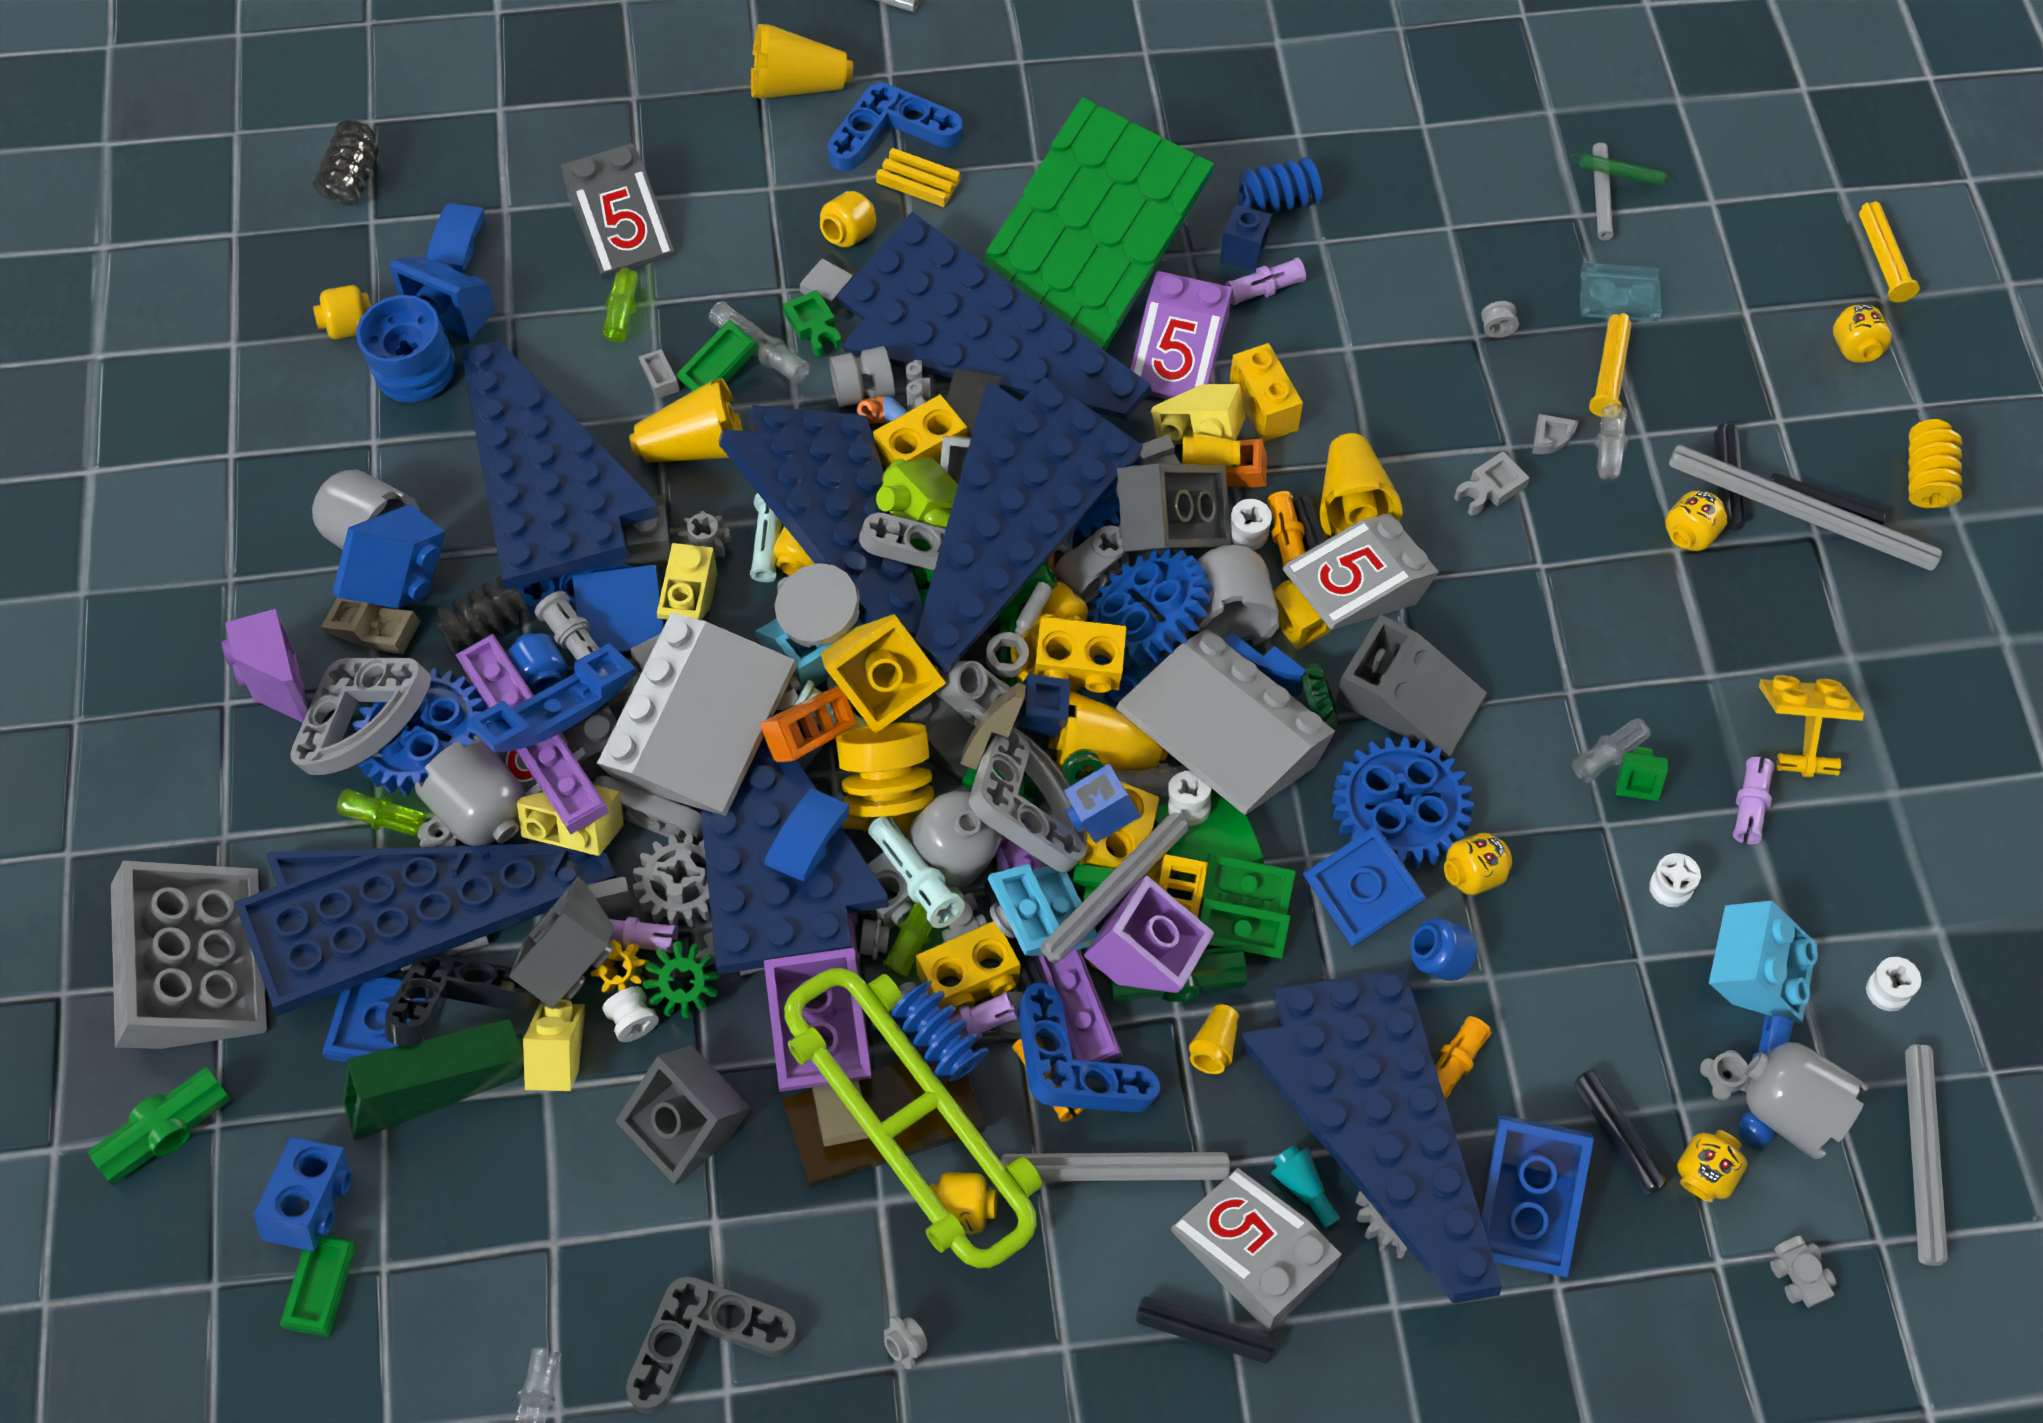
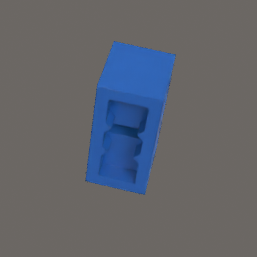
M290 1136L253 1214L260 1240L315 1251L321 1236L328 1235L332 1228L335 1217L334 1207L339 1196H345L351 1185L353 1172L351 1168H348L344 1148ZM322 1173V1174H320V1175H318V1176L310 1177V1176H312V1175H314V1174ZM304 1212L303 1214H301V1215H299V1216H294V1217L292 1216V1215H294V1214H296V1213Z

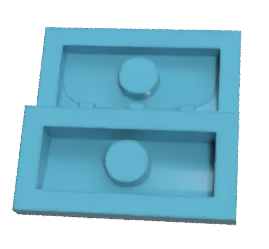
M1026 864L992 873L988 877L990 885L1024 955H1044L1041 952V944L1082 904L1067 872H1059L1050 866L1032 870L1030 865ZM1095 928L1071 951L1089 947L1097 935Z

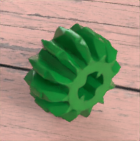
M680 941L673 943L675 958L670 959L667 952L663 948H659L656 953L665 963L663 968L652 962L646 964L645 969L659 974V979L645 980L643 987L645 989L660 987L661 991L651 997L650 1003L654 1006L665 997L669 999L664 1010V1014L667 1016H671L675 1003H681L683 1018H689L690 1007L688 1002L692 1000L697 1008L703 1012L707 1009V1005L699 994L703 992L710 997H716L718 994L716 988L704 985V980L719 979L718 971L703 972L702 968L711 964L714 957L708 954L699 962H696L694 958L699 952L700 947L696 943H693L690 947L688 957L682 956V944ZM678 968L681 972H686L690 969L693 972L695 978L690 979V983L694 985L690 990L685 991L682 987L674 990L670 986L669 981L674 980V976H670V973L674 969Z

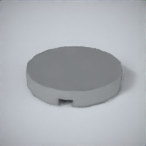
M817 563L802 567L790 575L778 590L774 605L776 619L786 635L801 646L831 645L849 633L858 621L860 613L858 609L860 604L859 590L849 575L834 565Z

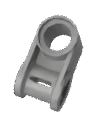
M1104 526L1098 529L1077 548L1066 553L1053 570L1056 579L1068 585L1085 603L1095 599L1101 593L1098 590L1099 586H1108L1112 583L1109 575L1116 574L1120 576L1123 573V564H1130L1129 554L1123 552L1119 527Z
M958 661L947 674L935 666L946 684L934 693L958 711L973 726H976L987 709L1004 692L1011 688L976 661Z

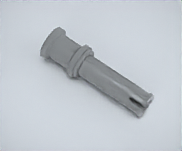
M564 591L554 592L540 601L536 606L535 615L539 620L546 621L554 632L556 644L564 649H569L576 660L599 649L598 645L589 635L590 626L588 621L584 617H579L569 604L570 597ZM626 684L616 695L607 701V704L609 706L620 704L630 695L631 688Z

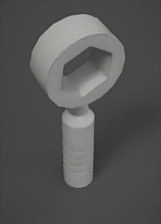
M1038 582L1016 621L1017 628L1014 633H999L988 642L986 663L990 671L997 676L1004 678L1015 677L1026 668L1029 650L1023 637L1026 632L1032 629L1053 591L1048 584ZM1000 646L1016 648L1020 657L1015 664L998 662L995 653Z

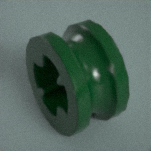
M1080 749L1071 753L1064 760L1062 767L1064 776L1070 786L1101 769L1104 765L1095 752L1090 749ZM1090 765L1092 768L1090 772L1085 770L1086 775L1080 777L1077 775L1078 770L1084 771L1083 766Z

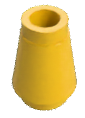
M1193 433V437H1183V464L1226 465V467L1240 465V441H1232L1231 439Z
M1222 1004L1214 1006L1213 1011L1189 1045L1191 1053L1190 1062L1198 1070L1208 1074H1220L1224 1071L1225 1067L1231 1065L1239 1014L1235 1009Z

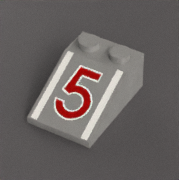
M1390 513L1359 521L1288 562L1282 569L1331 630L1377 617L1380 614L1383 615L1416 605L1439 573L1428 559L1426 553L1416 545L1405 532L1400 522Z
M1239 1168L1232 1172L1171 1227L1172 1233L1268 1333L1335 1272L1342 1255L1308 1219Z

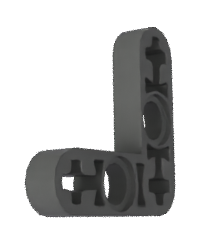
M689 1276L678 1278L666 1290L626 1384L627 1396L633 1407L641 1413L653 1414L664 1409L673 1395L700 1331L766 1356H784L792 1350L797 1340V1331L793 1318L789 1313L780 1308L698 1278ZM689 1290L694 1291L696 1301L699 1303L697 1306L689 1305L686 1308L683 1321L686 1325H690L689 1329H686L676 1322L681 1311V1306L676 1298L678 1295L686 1296ZM728 1305H737L745 1312L744 1320L736 1328H724L718 1322L720 1311ZM754 1313L760 1314L757 1318L758 1323L766 1328L773 1329L777 1322L782 1323L783 1331L787 1335L786 1338L777 1337L774 1344L768 1343L767 1333L753 1327V1336H746L752 1328ZM670 1316L675 1321L666 1320V1318ZM665 1333H675L682 1339L680 1350L670 1357L661 1356L655 1351L656 1341ZM648 1360H651L660 1368L671 1369L669 1374H666L662 1369L658 1373L656 1385L661 1391L660 1394H651L647 1401L642 1400V1394L637 1387L639 1384L648 1385L654 1374L652 1365H646Z

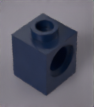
M1235 204L1223 231L1220 262L1256 272L1268 244L1272 214Z
M1028 674L1022 683L1026 685L1025 696L1016 717L1014 728L1024 734L1056 738L1068 721L1070 680Z

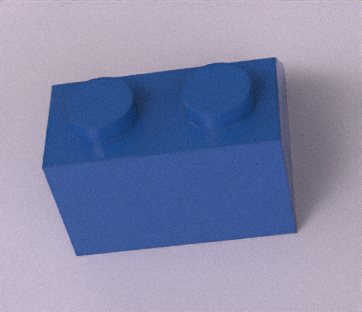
M423 256L393 259L389 264L398 295L417 296L429 302L437 312L444 331L470 342L495 309L489 285L477 276H467L454 270L444 262H435Z
M412 504L348 527L332 593L338 598L396 609L415 601L423 600L425 597H428L432 589V580L437 561L441 556V546L445 531Z

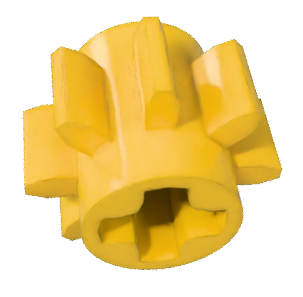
M610 941V944L613 946L610 954L598 969L591 972V976L601 977L605 981L601 991L610 993L616 985H618V989L621 991L629 988L634 983L643 984L645 979L641 977L642 967H646L649 961L639 959L636 956L639 945L631 943L623 952L619 941ZM616 960L624 961L622 966L627 970L625 976L617 975L618 970L613 966Z

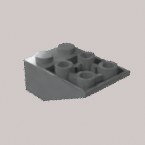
M1380 614L1342 675L1336 702L1407 737L1417 744L1424 740L1425 748L1431 751L1438 747L1441 748L1440 755L1449 759L1487 692L1419 633Z

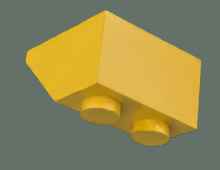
M895 614L854 628L821 652L824 668L875 734L946 684L945 680Z

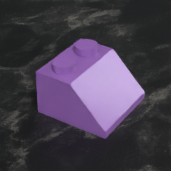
M273 609L225 622L228 639L221 641L228 665L233 666L238 685H247L255 701L303 723L309 710V705L295 649L277 610Z
M1146 875L1115 905L1085 952L1084 957L1118 985L1178 993L1189 978L1214 932Z

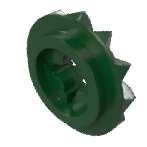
M1316 662L1306 665V674L1302 675V680L1311 712L1316 713L1328 726L1335 728L1338 723V713L1325 671Z

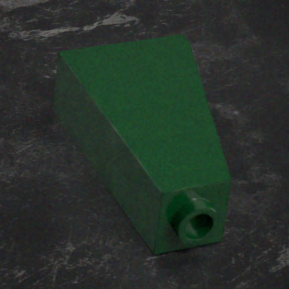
M506 1019L426 1039L417 1045L397 1046L347 1059L341 1101L353 1139L357 1140L519 1079L524 1060L523 1035L521 1033L515 1034L511 1020Z

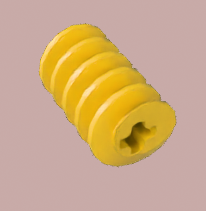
M1930 419L1919 422L1909 432L1910 457L1908 463L1910 470L1908 477L1910 483L1908 485V499L1913 505L1920 508L1953 506L1962 498V490L1960 488L1962 485V477L1960 475L1962 472V464L1960 462L1962 458V451L1960 449L1962 438L1957 432L1952 431V426L1946 421Z

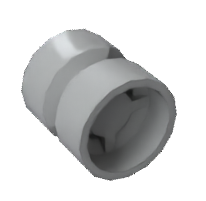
M884 346L862 350L860 357H855L852 353L829 357L833 387L840 408L859 404L865 396L873 399L883 396H895L892 370ZM861 374H869V376H865V377L862 379V375H861Z

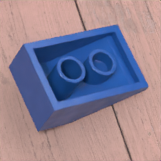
M1498 1114L1480 1215L1494 1262L1568 1278L1594 1141L1591 1133Z

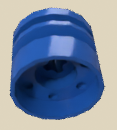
M397 295L385 298L374 304L360 318L356 329L357 344L369 365L377 386L385 396L398 402L414 403L429 399L443 391L453 379L456 369L455 355L448 338L444 334L438 314L429 302L417 296Z

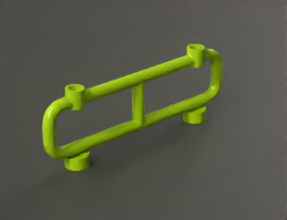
M831 968L817 974L789 995L785 1004V1021L790 1032L795 1037L788 1042L790 1052L801 1065L812 1060L933 1223L926 1229V1234L932 1245L940 1253L951 1248L965 1264L975 1268H991L1004 1262L1022 1249L1034 1235L1037 1226L1036 1211L1028 1197L1042 1187V1180L1037 1170L1023 1156L1018 1157L1006 1167L998 1159L889 1014L899 1000L903 998L897 985L889 976L882 974L866 984L858 974L845 968ZM841 986L852 994L925 1091L923 1095L882 1123L829 1053L820 1033L814 1027H810L803 1017L804 1006L831 987ZM935 1108L940 1111L1018 1217V1224L1014 1231L988 1249H979L971 1244L960 1221L952 1213H948L893 1139V1137Z

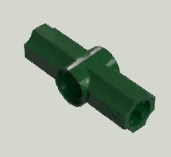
M1241 946L1204 950L1183 988L1178 993L1118 985L1109 978L1113 1002L1159 996L1167 1002H1182L1195 998L1203 991L1246 987L1247 977L1244 952Z

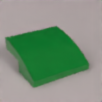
M1215 790L1211 791V813L1208 819L1201 824L1189 826L1188 831L1166 853V855L1206 862L1207 854L1212 853L1264 864L1262 852L1247 816L1243 815ZM1168 804L1157 807L1154 828L1167 816H1170ZM1179 871L1175 873L1177 880L1194 883V874Z
M1208 853L1206 859L1208 867L1198 913V919L1214 932L1208 945L1224 948L1241 946L1244 952L1282 959L1291 916L1287 912L1296 871Z

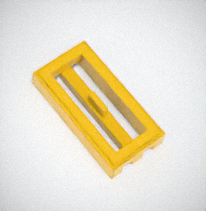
M895 148L890 150L889 159L885 158L882 163L883 169H879L876 173V183L941 207H945L960 182V172ZM892 172L911 178V180L892 174ZM925 184L930 185V186L935 187V188H938V189H941V190H943V192H942V191H939V190H936V189H933V188H931V187L925 186Z

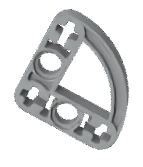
M343 658L333 662L322 677L292 746L291 760L307 774L325 775L352 767L372 756L390 742L414 715L431 683L430 673L416 660L411 658ZM383 673L380 680L374 686L370 687L372 681L379 674ZM358 702H388L368 724L350 737L342 740ZM335 709L332 717L322 724L326 715Z
M1012 727L1008 738L994 733L988 740L969 797L971 810L975 812L976 816L983 823L1059 872L1066 873L1071 871L1086 855L1087 830L1085 829L1078 833L1065 811L1072 806L1063 791L1069 788L1070 784L1058 766L1033 740L1018 729ZM994 769L998 770L1004 776L1006 781L1003 780L1000 776H998ZM1024 771L1044 794L1054 813L1055 819L1018 795ZM1021 820L1025 821L1032 828L1034 833L1028 830Z

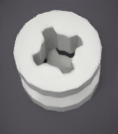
M1244 499L1233 507L1230 537L1234 545L1246 546L1256 550L1267 542L1272 515L1271 510L1265 503L1256 499ZM1252 520L1250 523L1245 524V521Z
M1183 771L1171 778L1168 783L1169 814L1171 815L1174 812L1181 814L1189 826L1201 824L1208 819L1211 813V787L1192 771Z
M1672 853L1663 857L1659 861L1649 882L1652 896L1660 904L1667 907L1685 905L1692 897L1701 879L1697 863L1689 856L1679 853ZM1669 878L1673 882V885H1671L1668 882Z
M1889 957L1880 963L1868 979L1866 985L1867 995L1878 1008L1889 1012L1898 1011L1904 1008L1919 990L1921 985L1920 972L1907 959Z
M634 986L623 989L611 996L602 1007L607 1019L613 1020L616 1024L614 1032L621 1042L639 1039L653 1030L658 1024L659 1019L654 1009L648 1008L645 1004L647 997L642 987Z

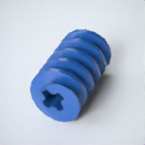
M1307 157L1300 159L1298 164L1294 160H1289L1285 162L1284 166L1280 163L1272 164L1269 169L1264 165L1259 166L1255 172L1247 168L1242 170L1239 177V204L1248 208L1255 206L1256 210L1265 212L1266 203H1269L1274 213L1278 212L1280 200L1284 201L1288 210L1294 208V198L1296 197L1302 207L1308 206L1309 195L1311 194L1316 204H1319L1322 200L1323 190L1319 173L1315 164Z
M932 980L917 986L901 998L893 1008L891 1017L897 1025L904 1024L901 1030L908 1039L915 1038L912 1044L919 1053L926 1052L923 1059L928 1066H937L934 1072L940 1081L949 1080L952 1082L962 1078L980 1064L989 1053L987 1047H984L974 1052L972 1051L971 1047L978 1038L977 1034L972 1033L965 1037L960 1035L967 1021L965 1019H960L953 1023L949 1021L956 1007L954 1005H949L942 1009L938 1007L945 993L938 991L929 995L927 991L932 984Z

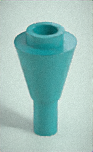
M1295 1144L1273 1159L1277 1168L1271 1174L1301 1201L1309 1204L1325 1229L1340 1219V1216L1323 1193L1325 1190L1309 1147L1300 1151Z

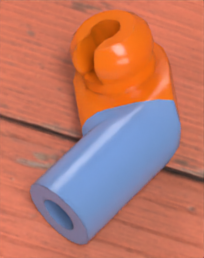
M889 396L864 399L857 406V414L866 416L871 424L889 423L908 412L894 398Z

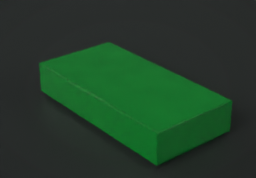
M729 319L675 376L692 392L712 380L722 378L727 382L760 346Z
M321 1236L314 1252L302 1250L280 1321V1326L283 1329L330 1337L356 1250L354 1241Z

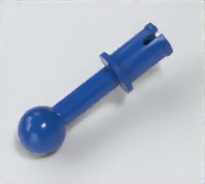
M1765 1016L1758 1053L1762 1052L1767 1055L1774 1047L1789 1042L1794 1022L1780 1016ZM1754 1053L1753 1056H1752V1059H1753L1758 1053ZM1751 1111L1746 1112L1738 1124L1741 1138L1749 1145L1756 1147L1770 1143L1776 1133L1760 1121Z

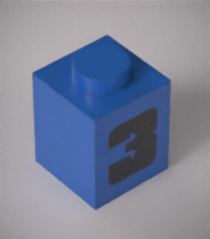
M1110 764L1063 790L1072 805L1065 811L1078 833L1086 829L1095 843L1141 817Z

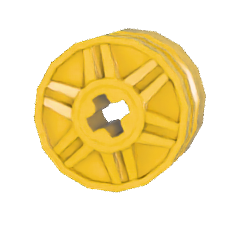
M891 722L876 734L867 725L842 732L836 736L840 768L846 771L858 772L842 780V790L848 793L844 797V802L849 804L850 815L860 817L896 816L923 809L934 800L933 786L928 785L932 781L931 770L925 767L913 766L929 758L925 725L913 722Z

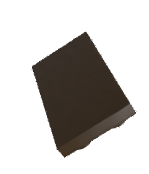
M902 1061L872 1070V1079L858 1080L862 1097L881 1123L925 1093ZM937 1066L930 1068L933 1072H935ZM966 1074L952 1082L949 1080L940 1081L979 1133L986 1131V1125L968 1075ZM812 1090L782 1099L810 1188L887 1163L870 1138L824 1147ZM937 1108L893 1137L906 1156L960 1139Z

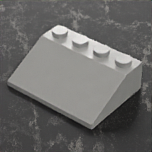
M671 613L597 764L613 779L662 798L726 816L764 737L760 723L774 715L798 663L795 659L706 621Z
M1209 629L1196 634L1188 639L1186 643H1182L1176 648L1174 653L1161 662L1116 707L1121 714L1243 815H1247L1315 768L1335 733V730L1323 722L1316 713L1308 710L1292 697L1285 688L1277 685L1257 669L1254 663L1242 657L1227 645L1220 636L1212 633Z
M138 861L122 862L111 883L115 1048L164 1049L266 1032L265 985L234 904L235 901L259 893L258 869Z

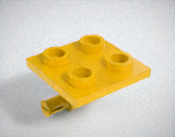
M1786 675L1774 676V680L1760 679L1759 688L1776 713L1806 716L1803 755L1778 753V760L1776 761L1777 771L1801 772L1803 777L1811 778L1814 774L1839 776L1841 759L1816 757L1823 717L1863 721L1864 712L1847 689L1842 686V683L1831 679H1818L1816 684L1802 683L1799 679Z

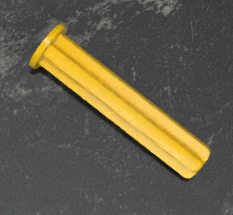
M1876 201L1873 203L1867 202L1862 205L1859 216L1889 286L1888 297L1890 301L1895 303L1908 301L1917 295L1920 286L1910 276L1881 204Z
M1625 313L1620 315L1613 314L1608 320L1596 393L1589 403L1590 411L1599 417L1611 418L1621 412L1622 404L1619 401L1632 325V322L1628 319L1629 316Z

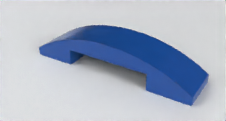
M608 643L575 661V674L512 708L503 700L468 719L467 726L493 752H507L532 746L569 729L603 706L636 674V667Z

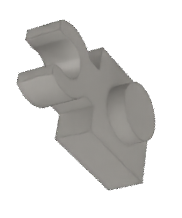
M1502 451L1473 470L1471 481L1463 482L1457 487L1454 499L1459 501L1466 496L1474 498L1475 501L1470 503L1468 510L1469 515L1473 516L1483 510L1485 501L1488 499L1496 506H1499L1528 486L1530 478Z

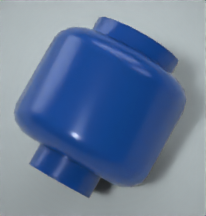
M542 633L524 634L515 641L507 653V656L533 695L564 680L568 673L567 661L551 635Z
M1433 918L1421 924L1411 939L1410 955L1413 964L1421 972L1445 981H1454L1465 976L1474 965L1477 956V943L1474 935L1466 927L1442 918Z

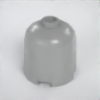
M355 469L340 471L322 484L315 496L312 513L314 524L319 533L343 550L348 527L412 504L419 511L420 509L412 497L363 471Z
M1223 545L1208 551L1198 559L1197 562L1207 573V580L1212 586V590L1207 593L1212 602L1202 606L1207 616L1195 619L1196 625L1199 627L1198 632L1209 629L1222 639L1232 632L1244 642L1252 639L1253 645H1258L1270 638L1279 628V610L1268 568L1260 554L1246 546Z
M478 736L473 737L474 743L465 747L457 741L441 751L427 764L425 769L430 775L424 783L417 782L415 784L416 794L462 843L470 846L490 845L495 842L504 843L511 839L519 830L517 802L521 797L526 796V792L500 756L493 752Z
M952 791L936 797L912 821L906 836L929 867L941 871L945 877L947 888L954 885L963 888L972 884L992 861L1001 842V834L983 823L976 816L975 812L971 810L969 805L970 791Z
M1787 1042L1774 1047L1767 1055L1759 1052L1752 1059L1745 1072L1750 1077L1746 1088V1102L1751 1112L1760 1121L1814 1160L1826 1155V1150L1821 1147L1830 1138L1837 1142L1844 1138L1864 1105L1856 1099L1858 1092L1863 1093L1868 1089V1086L1851 1073L1807 1046L1795 1042Z

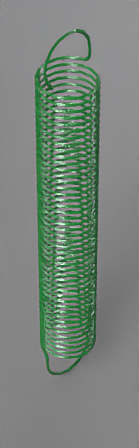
M1582 153V155H1585L1583 163L1582 160L1581 163L1579 161V165L1581 164L1582 166L1581 168L1637 181L1641 180V182L1661 186L1658 183L1660 173L1661 178L1662 174L1663 177L1664 175L1668 176L1663 171L1651 170V168L1635 164H1625V162H1617L1609 158L1604 159V157H1596L1595 155L1591 158L1592 154Z

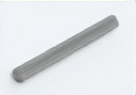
M1174 812L1167 816L1041 944V952L1050 962L1058 963L1060 960H1063L1188 831V822L1182 818L1181 814Z
M1913 1044L1905 1051L1918 1257L1923 1265L1941 1266L1947 1261L1948 1254L1933 1050L1928 1045Z
M1225 1152L1004 1154L1001 1157V1162L1005 1167L1018 1157H1025L1035 1167L1042 1181L1225 1180L1230 1173V1160Z

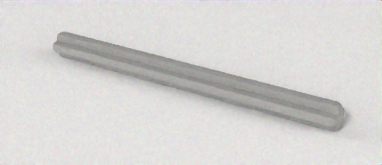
M1677 445L1671 454L1669 465L1674 469L1926 570H1934L1941 559L1942 550L1938 547L1683 445Z

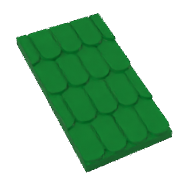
M1082 97L1050 145L1049 152L1025 187L1019 202L990 244L982 262L1106 351L1211 177L1214 163L1200 156L1197 157L1195 156L1196 154L1167 139L1164 140L1161 136L1135 123H1130L1129 120L1101 106L1099 107L1094 102Z

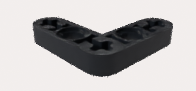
M440 954L418 957L413 961L386 1011L384 1036L390 1043L398 1046H413L423 1042L446 998L513 1011L532 1010L540 1004V999L509 977L512 967ZM414 998H424L427 1000H414Z

